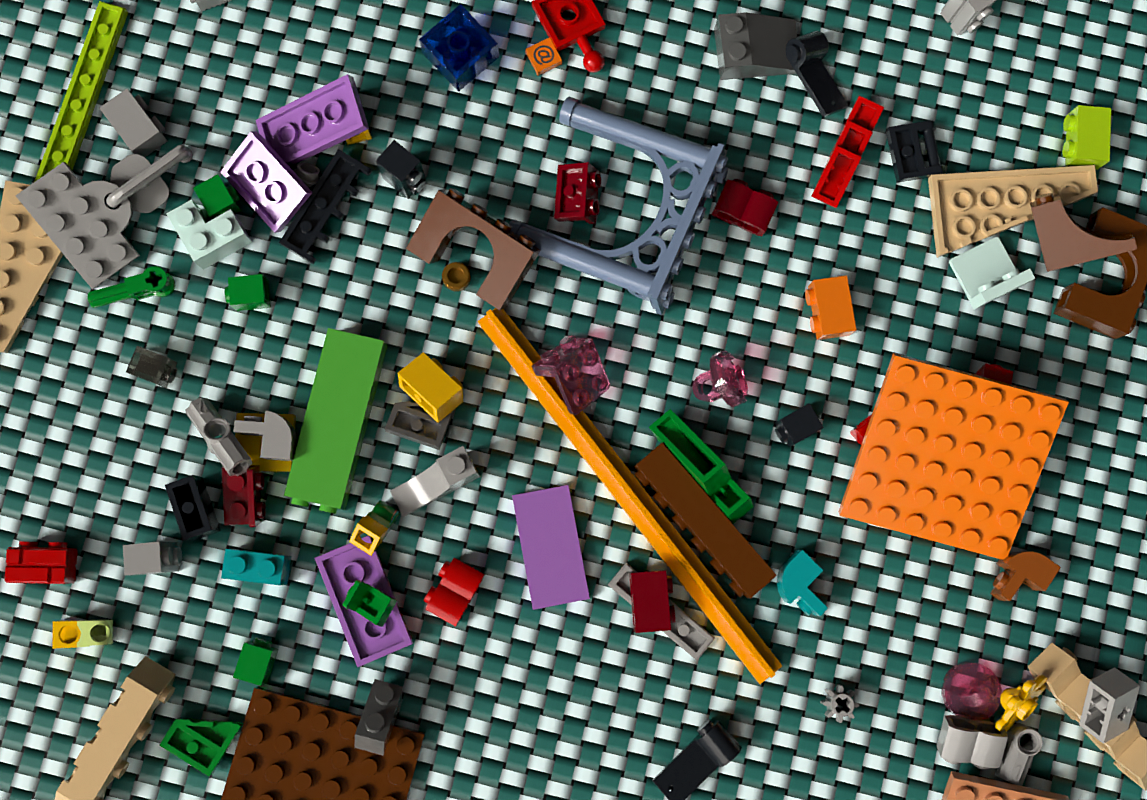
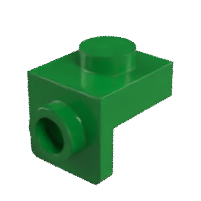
M356 580L354 585L348 590L343 606L357 612L375 625L383 627L397 600L371 584Z

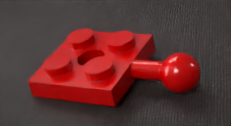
M593 0L532 1V7L557 52L578 43L584 54L583 65L587 71L596 73L604 67V56L599 51L593 50L587 38L605 29V22ZM565 10H572L575 12L576 17L568 21L561 17V13Z

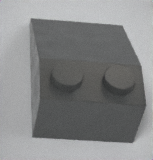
M748 12L718 15L714 33L720 80L796 74L786 57L788 41L797 37L794 19Z

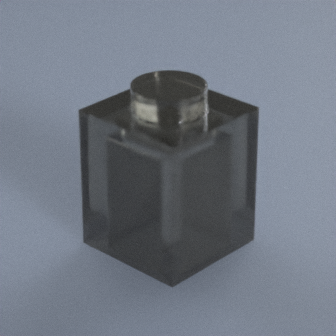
M137 346L126 373L167 389L168 384L172 383L176 377V365L178 362Z

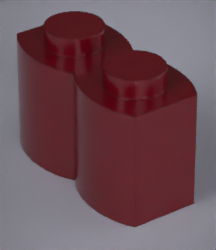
M727 179L712 211V215L762 237L768 228L778 201L773 199L774 196L767 191H753L743 180Z

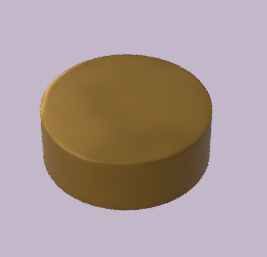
M460 262L448 264L442 272L444 285L451 291H462L470 283L469 269Z

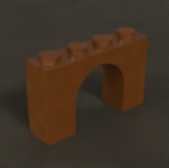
M453 188L438 190L406 249L428 264L435 263L440 260L451 238L458 230L465 226L478 229L489 239L494 252V260L491 270L476 295L498 310L508 307L541 250L534 246L536 242L524 234L518 236L512 232V226L501 219L495 221L487 215L488 210L476 203L471 205L463 200L465 196L461 192Z
M1102 207L1090 215L1086 229L1107 235L1132 233L1136 241V250L1115 255L1124 268L1125 280L1123 287L1117 295L1110 296L1073 283L1062 289L1053 314L1117 339L1132 332L1136 325V318L1134 317L1137 309L1141 307L1146 297L1144 290L1147 284V225Z

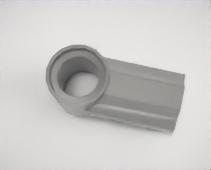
M1016 723L1006 732L1008 735L1007 744L1000 768H997L995 775L1012 784L1022 786L1033 756L1040 752L1043 741L1037 731L1024 724ZM1028 733L1027 743L1020 746L1021 736Z

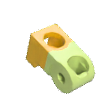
M113 620L53 621L52 649L113 644Z

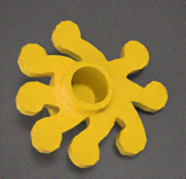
M1041 674L1034 680H1027L1023 687L1019 685L1017 688H1006L1000 695V703L1005 712L1001 719L995 723V728L999 732L1003 729L1008 731L1015 723V720L1024 721L1033 713L1038 705L1037 697L1046 688L1044 683L1048 678L1045 675Z

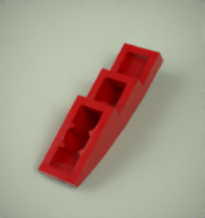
M858 96L811 197L837 208L862 158L861 156L873 133L872 131L884 109L883 106Z

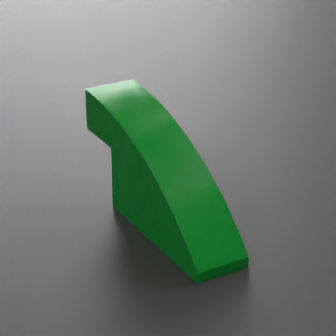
M671 409L649 426V429L658 441L665 445L732 524L754 507L751 498L731 479L726 464Z

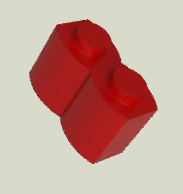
M453 558L452 562L445 561L438 576L442 577L438 587L432 586L424 602L428 603L425 610L456 627L485 574Z

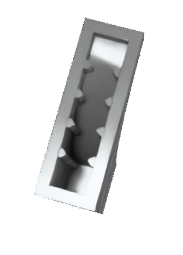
M461 446L436 459V462L428 469L390 490L402 516L405 517L480 478V475L468 452Z

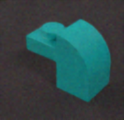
M796 550L779 569L777 575L778 592L785 603L791 604L797 598L799 600L796 603L797 606L808 616L811 613L815 616H821L828 607L808 586L823 570L803 550Z

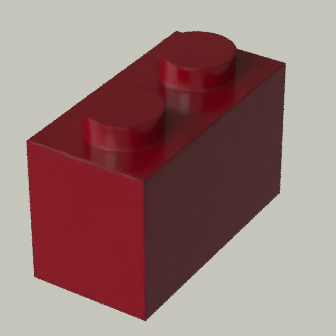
M666 570L629 573L634 632L671 630V623L676 622L674 605L669 606L668 594L673 593L672 576H667Z

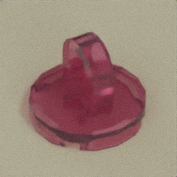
M720 351L712 355L710 358V370L697 376L693 382L692 389L697 399L713 402L722 398L731 407H736L746 402L745 396H748L747 381L742 368L739 365L735 366L731 361L734 359L732 354L727 351ZM710 380L712 382V391L705 395L703 393V385L706 381Z
M964 662L955 665L946 673L941 695L945 706L953 715L975 721L988 719L997 711L1002 688L998 677L991 669L979 663Z

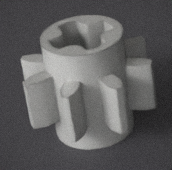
M837 684L836 691L826 688L825 692L828 694L826 700L820 701L821 704L828 708L824 715L829 718L836 714L835 718L839 723L843 722V717L845 716L854 719L852 711L854 707H859V704L851 698L855 692L848 690L844 694V688L840 684ZM837 698L842 699V709L837 708Z

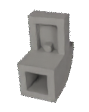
M265 411L264 422H262V417L244 416V421L235 420L233 432L241 435L262 436L261 458L293 461L298 439L294 427L287 419L274 412Z

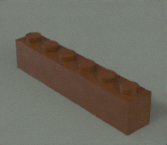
M663 443L658 445L634 466L637 470L634 475L644 487L650 485L656 492L653 497L663 509L668 506L675 514L672 519L682 531L687 528L693 535L691 542L701 553L706 551L712 557L710 564L720 575L725 573L732 582L729 583V586L739 597L744 595L746 598L751 599L777 576Z

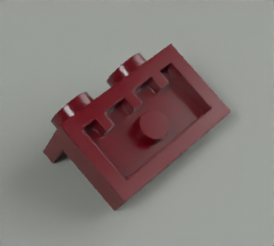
M590 163L558 165L555 220L559 222L585 220L589 224H596V216L600 210L598 188L601 186V175L599 170Z
M259 465L249 466L247 472L239 476H229L225 468L222 467L224 525L249 524V527H257L262 522V519L265 518L266 506L265 502H261V490L264 489L265 480L264 474L260 473Z

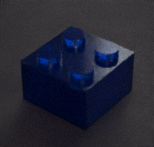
M461 4L419 39L423 55L458 92L499 58L498 43Z

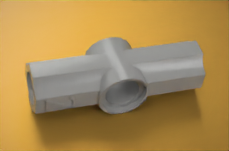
M198 398L192 401L185 411L206 441L208 450L215 454L229 476H239L247 472L249 466L252 465V460L232 433L229 423L222 419L208 398Z

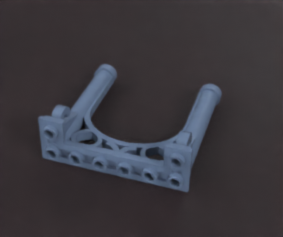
M569 96L562 105L559 116L560 123L641 151L654 161L663 178V199L659 212L651 226L642 236L629 245L614 250L592 249L514 219L509 222L512 226L511 231L518 236L524 234L536 242L534 246L541 250L538 256L628 289L632 295L650 301L656 313L662 315L664 309H669L673 302L675 293L672 292L671 280L673 275H678L682 268L684 259L681 257L685 248L690 249L693 243L695 233L692 231L695 224H700L706 211V208L703 207L707 197L711 199L719 183L723 184L726 180L729 168L726 167L728 157L725 156L724 145L719 143L718 146L712 145L709 148L581 104L579 99ZM660 155L679 161V163L667 169ZM686 171L692 174L693 180L687 189L680 191L672 186L671 179L678 173ZM689 198L681 216L675 210V199L685 200ZM676 228L667 248L663 239L656 236V234L658 233L662 236L668 229ZM651 244L659 246L661 252L655 263L647 265L640 261L641 249ZM633 254L637 268L616 260Z

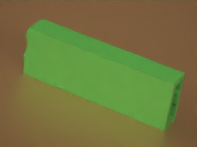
M328 328L284 496L292 498L291 504L308 507L309 502L320 504L319 510L336 514L337 509L346 510L388 347L383 340Z

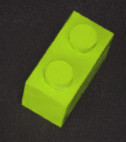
M1078 105L1066 115L1063 123V129L1066 131V142L1062 150L1063 157H1065V167L1095 165V170H1098L1110 161L1111 108Z

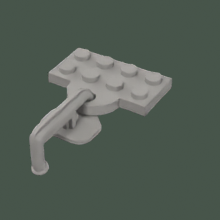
M178 145L153 164H150L141 155L131 154L113 166L110 182L92 181L83 185L67 163L62 162L17 194L16 197L91 289H94L140 256L122 232L130 224L133 211L150 213L167 201L169 188L160 175L179 162H189L193 154L187 146Z

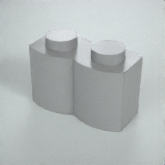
M945 715L936 747L941 758L948 763L955 765L972 763L979 769L988 770L990 768H1000L1008 735L1005 729L999 732L993 722L973 721L961 716Z

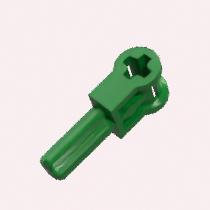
M153 266L147 268L142 274L124 278V283L91 291L88 293L87 299L92 308H97L130 298L138 301L152 296L167 297L175 289V280L162 268Z

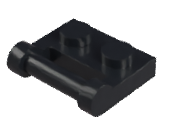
M923 121L887 128L886 135L896 183L929 178L935 174H946L944 165L940 163L934 135L936 130L935 121ZM919 133L923 134L929 167L924 166L918 137Z

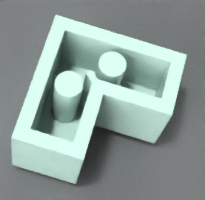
M192 200L166 213L191 258L203 270L252 243L241 221L231 209L209 222L202 210Z

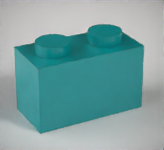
M225 549L221 578L279 586L287 585L292 556Z

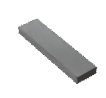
M625 563L607 585L631 604L629 573L637 571ZM669 599V606L674 605L676 622L671 623V630L662 632L695 660H698L715 637Z

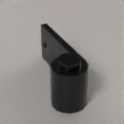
M813 31L789 40L786 45V57L824 118L846 109L849 105L821 61L828 53V40L822 32Z
M708 719L697 729L699 734L651 780L668 800H685L718 767L727 765L741 751L742 747L718 720L712 722Z

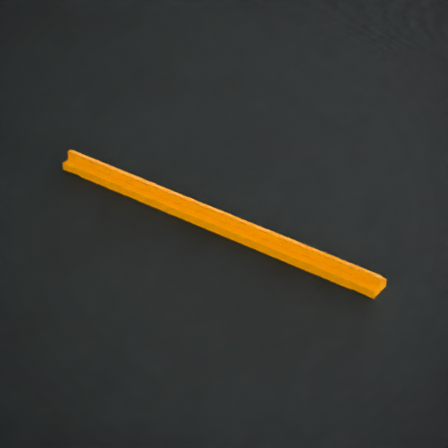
M495 308L488 310L486 315L477 321L480 327L759 684L767 678L775 676V672L782 667V664L504 309L498 310Z

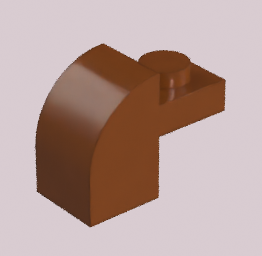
M1037 552L1009 553L1008 557L1003 560L999 559L996 563L1005 572H1001L993 582L994 588L990 594L998 600L1011 601L1022 583L1035 591H1046L1061 567Z

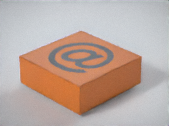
M550 37L525 49L526 55L538 76L562 65V59Z

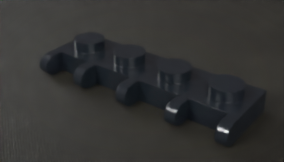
M338 149L312 189L313 193L302 205L279 241V244L314 265L316 259L308 254L317 238L325 243L329 241L330 238L321 233L332 215L340 220L343 219L344 214L336 208L346 192L355 197L358 195L359 191L351 186L358 173L361 171L365 175L370 176L372 170Z

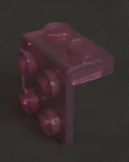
M572 335L563 338L559 342L560 345L553 350L543 353L540 356L541 359L534 363L532 368L536 376L555 377L569 413L578 415L610 388V382L593 339L576 338Z

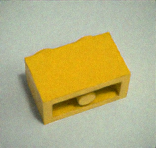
M424 352L397 373L399 387L438 423L463 403V385L455 376L450 377L444 372L438 360L435 358L430 359Z

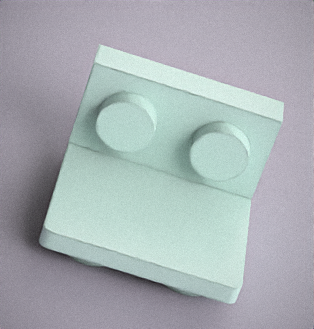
M998 237L949 260V264L973 309H977L1035 279L1031 269L1020 273L1015 268Z

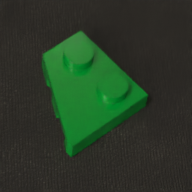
M177 718L159 746L210 777L228 751L243 724L231 721Z

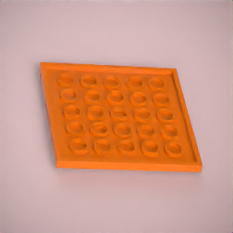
M893 353L839 508V515L1003 560L1009 555L1069 402L1057 396Z

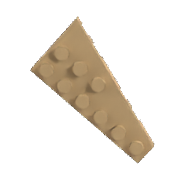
M1095 165L931 175L928 178L936 257L939 258L1033 220L1030 203L1034 202L1037 196L1047 193H1053V196L1059 195L1062 205L1065 207L1096 194L1098 187Z
M6 180L0 207V352L8 353L24 325V319L31 307L35 306L39 299L38 295L45 283H48L64 255L16 197L17 194L30 185Z

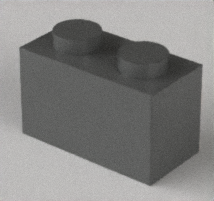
M374 679L355 733V748L384 756L402 702V686Z

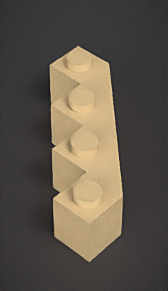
M1051 643L1028 666V669L1033 679L1041 674L1048 678L1044 683L1045 689L1052 692L1053 696L1057 699L1055 703L1072 720L1080 723L1090 679L1081 673L1076 662L1078 659L1069 649L1065 647L1060 649ZM1133 715L1128 730L1104 744L1085 730L1084 733L1100 750L1106 751L1115 760L1113 764L1122 773L1147 791V740L1140 735L1136 725L1137 720Z
M146 656L141 660L120 688L124 690L114 703H110L97 724L100 729L91 741L86 742L73 763L76 767L68 780H63L57 789L55 800H104L107 786L115 777L117 779L121 778L129 766L127 758L130 748L137 740L143 741L152 728L150 720L153 711L161 702L165 704L175 690L172 686L175 673Z

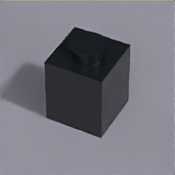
M810 403L775 422L777 437L783 444L787 443L788 447L824 428Z

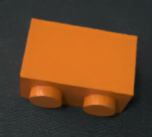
M847 275L813 280L805 291L807 305H811L813 316L810 317V327L812 333H816L817 340L850 336L857 331Z

